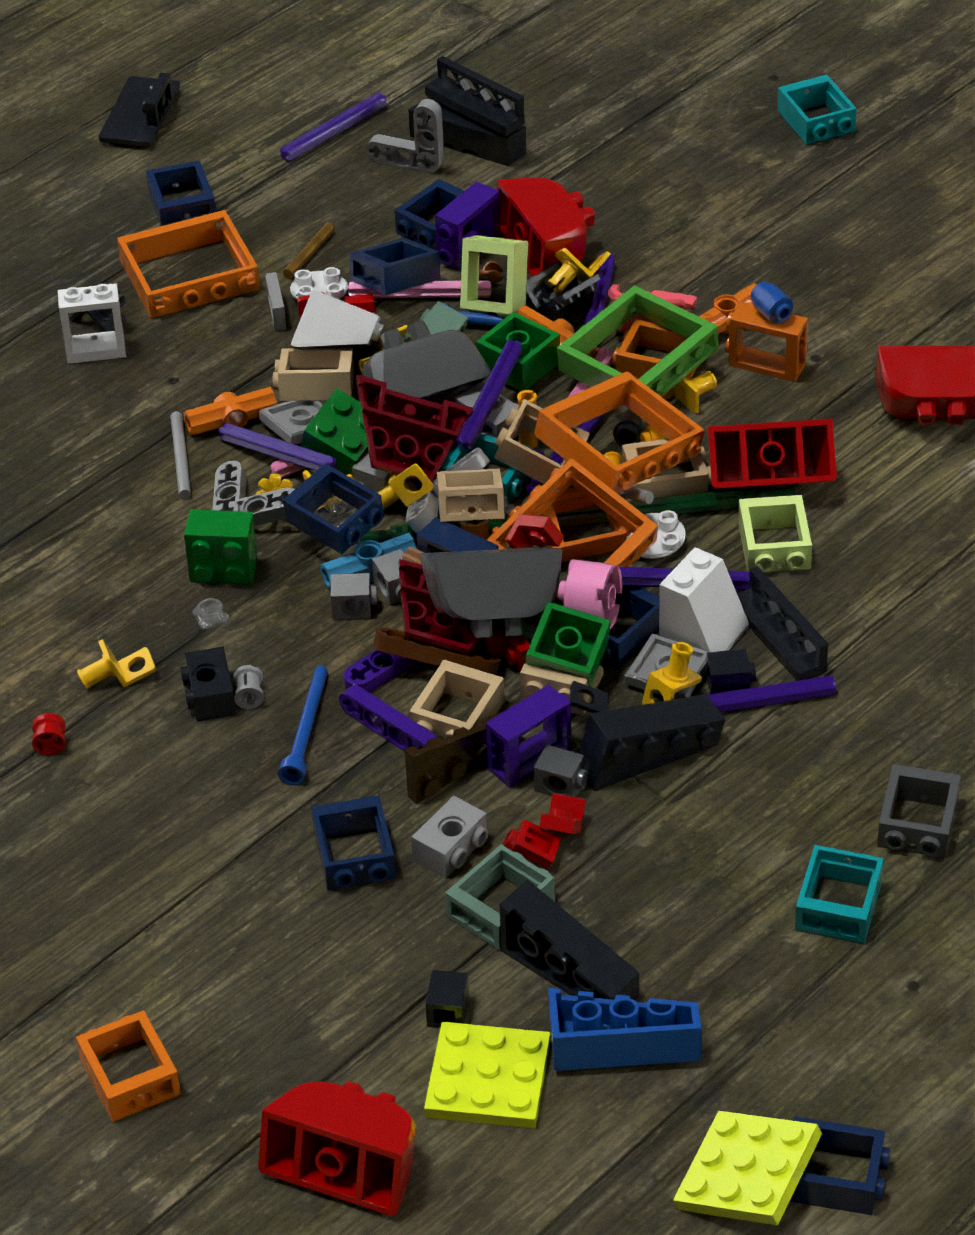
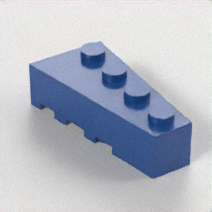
M548 988L554 1071L702 1061V1028L699 1007L696 1002L650 998L647 1003H642L630 999V996L616 995L615 1000L594 998V992L579 991L578 996L562 995L561 989Z

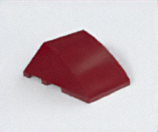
M358 374L356 380L371 468L398 475L413 464H418L432 482L474 408L448 400L438 404L386 389V382ZM416 476L407 477L409 479L421 482V480Z
M399 559L398 567L405 637L469 654L484 637L476 638L472 636L470 620L452 618L439 613L428 592L422 565ZM492 619V629L501 619Z

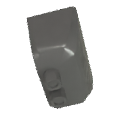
M424 320L407 326L411 341L403 343L398 329L383 333L381 340L384 350L370 357L362 369V376L386 382V389L427 401L469 389L481 381L487 380L491 373L484 358L466 334L459 330H447L430 334Z
M533 547L420 553V559L428 592L439 613L452 618L470 620L472 636L476 638L493 637L492 619H502V635L516 636L523 635L524 617L541 614L544 612L547 602L554 603L559 584L562 549Z

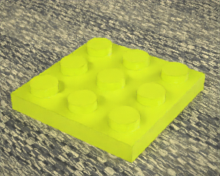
M442 1022L424 1106L425 1118L536 1129L551 1042L550 1032Z
M718 1111L673 1202L677 1209L682 1211L778 1225L822 1132L818 1125L814 1123Z

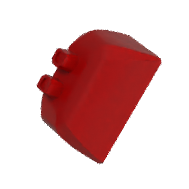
M530 177L497 180L500 201L501 237L504 239L528 241L527 271L531 277L559 262L554 255L563 248H566L580 262L582 261L586 249L587 227L594 226L595 211L591 206L583 208L584 200L579 191L567 193L562 185L546 178Z
M878 346L875 382L881 403L889 414L899 419H918L920 425H931L935 423V419H947V423L951 425H962L964 419H975V346Z
M833 419L708 426L711 482L715 489L832 482L837 477Z
M350 1081L346 1082L343 1086L329 1082L303 1083L289 1090L262 1110L258 1169L262 1174L393 1217L399 1210L410 1179L417 1126L410 1114L396 1104L394 1095L382 1092L375 1097L364 1093V1089L360 1084Z

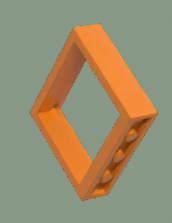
M226 210L117 238L120 261L150 318L260 290L258 266ZM221 222V226L216 227V223ZM223 241L238 268L151 291L137 263ZM133 244L134 249L129 250L128 245ZM161 296V299L154 300V297Z
M626 371L539 410L534 435L566 461L571 458L574 459L609 488L619 493L646 479H651L654 475L671 469L677 464L696 457L702 449L701 444L705 430ZM625 405L670 441L617 466L571 429Z
M571 458L559 469L555 468L549 480L543 486H536L530 493L528 501L521 507L516 506L508 515L507 521L500 528H493L492 535L487 539V541L498 545L499 549H506L509 547L506 538L519 514L540 516L571 485L633 533L604 563L618 567H631L657 541L658 525ZM557 590L554 603L564 606V600H559Z

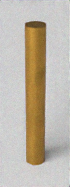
M326 223L283 270V275L286 278L291 279L335 231L334 225Z

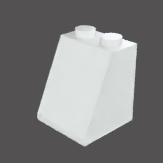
M312 289L291 345L296 348L368 346L372 340L378 341L384 325L379 323L380 316Z
M695 547L660 583L659 636L677 642H684L709 652L730 650L749 629V622L722 558Z

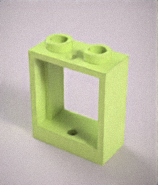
M478 235L463 238L460 308L470 309L472 313L488 314V312H494L498 316L507 317L512 312L517 313L522 306L526 305L528 241ZM480 252L508 255L506 303L478 300Z
M802 495L739 499L738 524L747 571L756 566L763 572L811 569L812 542ZM797 527L799 541L755 544L753 530Z

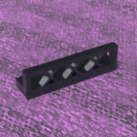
M444 56L437 59L438 78L425 86L426 96L505 136L525 124L524 96ZM447 69L451 71L456 80L447 76ZM466 79H468V80L471 81V83L473 84V86H474V88H475L476 90L472 89V88L469 86V84H468V82L466 81ZM486 89L492 92L496 100L490 97ZM506 99L514 102V109L510 107Z
M758 566L749 569V588L737 593L749 622V628L796 681L811 679L827 672V641Z

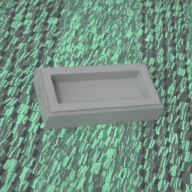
M266 273L267 297L274 329L276 332L286 330L285 310L277 273Z

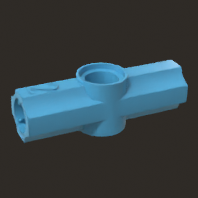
M410 533L382 543L373 540L361 541L355 546L354 553L320 564V573L324 584L331 590V574L370 573V583L374 582L372 559L399 549L404 553L408 547L417 549L414 539Z

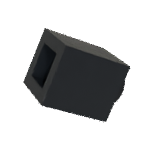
M746 649L707 652L706 678L709 693L714 694L750 688L751 682H756L755 663L748 661Z
M432 970L425 1003L427 1027L441 1028L442 1022L464 1024L469 1001L468 973Z

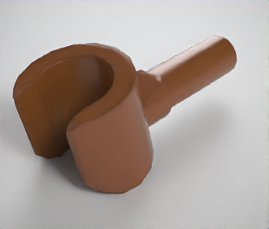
M489 261L484 265L483 269H479V277L487 276L492 283H498L503 279L500 273L504 270L496 261Z

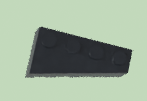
M434 100L439 104L442 111L443 142L454 145V150L462 153L474 151L477 152V157L505 166L511 165L527 154L525 126L522 125L505 136ZM418 104L408 109L410 137L415 138L413 113ZM423 132L424 137L430 138V141H435L431 133Z
M707 694L591 713L579 754L584 755V768L588 770L587 782L594 791L717 746L725 718Z
M528 879L499 904L501 952L572 996H578L579 991L594 992V998L615 1000L616 995H627L633 1000L639 997V972Z

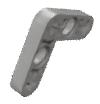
M424 99L414 110L415 141L377 134L370 139L365 147L367 156L372 161L425 173L436 172L444 161L442 111L439 104L434 100ZM423 132L431 133L435 141L427 140ZM399 149L406 150L410 158L401 156Z
M479 447L472 450L445 471L480 470L490 460ZM437 477L432 481L434 484L433 490L408 506L405 521L415 533H419L438 516Z
M228 461L217 468L212 510L252 512L257 508L263 507L261 510L253 513L254 526L286 519L283 499L295 489L283 488L245 497L247 477L242 465L238 461ZM235 493L233 496L224 499L226 496Z

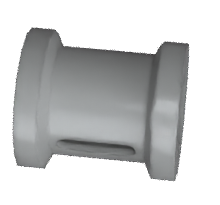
M243 665L237 668L233 674L234 683L237 686V690L234 693L235 703L244 709L259 707L264 700V693L260 688V683L263 681L262 671L252 665Z

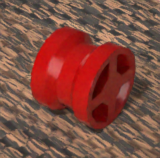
M52 713L37 716L32 723L33 749L47 756L60 753L66 745L64 735L66 724L64 719Z

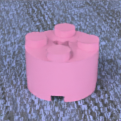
M572 559L569 563L567 580H562L559 584V600H564V607L611 620L610 629L613 627L620 609V605L615 604L616 593L622 594V574L620 568L607 563Z

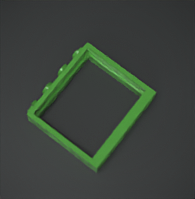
M634 285L557 347L559 371L590 387L622 374L586 354L635 314H639L687 338L638 379L662 397L719 349L718 326Z

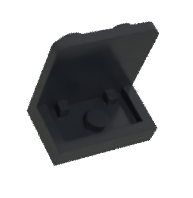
M559 261L526 281V304L539 314L544 312L548 316L596 289L595 282L602 279V277L598 273L581 283H578L577 279L574 278L562 294H557L553 291L556 286L550 288L547 281L561 268L562 263Z

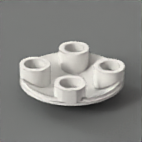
M335 267L326 268L324 271L310 272L309 270H299L295 273V280L290 286V292L295 299L310 295L313 289L318 292H324L326 295L339 300L348 290L346 280L340 275V270Z
M665 510L661 513L644 514L658 525L657 541L641 557H665L676 552L683 545L686 536L685 528L678 520L677 514L674 511Z

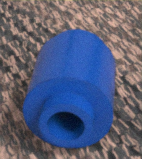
M761 282L753 288L750 296L753 306L771 323H781L791 316L794 306L793 301L776 285Z

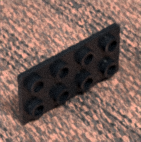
M160 73L157 79L130 76L99 134V141L111 144L150 147L177 95L180 81L171 80L169 73Z

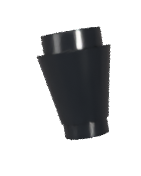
M630 409L625 412L613 430L614 439L619 446L622 447L625 444L641 442L640 435L643 433L642 418Z

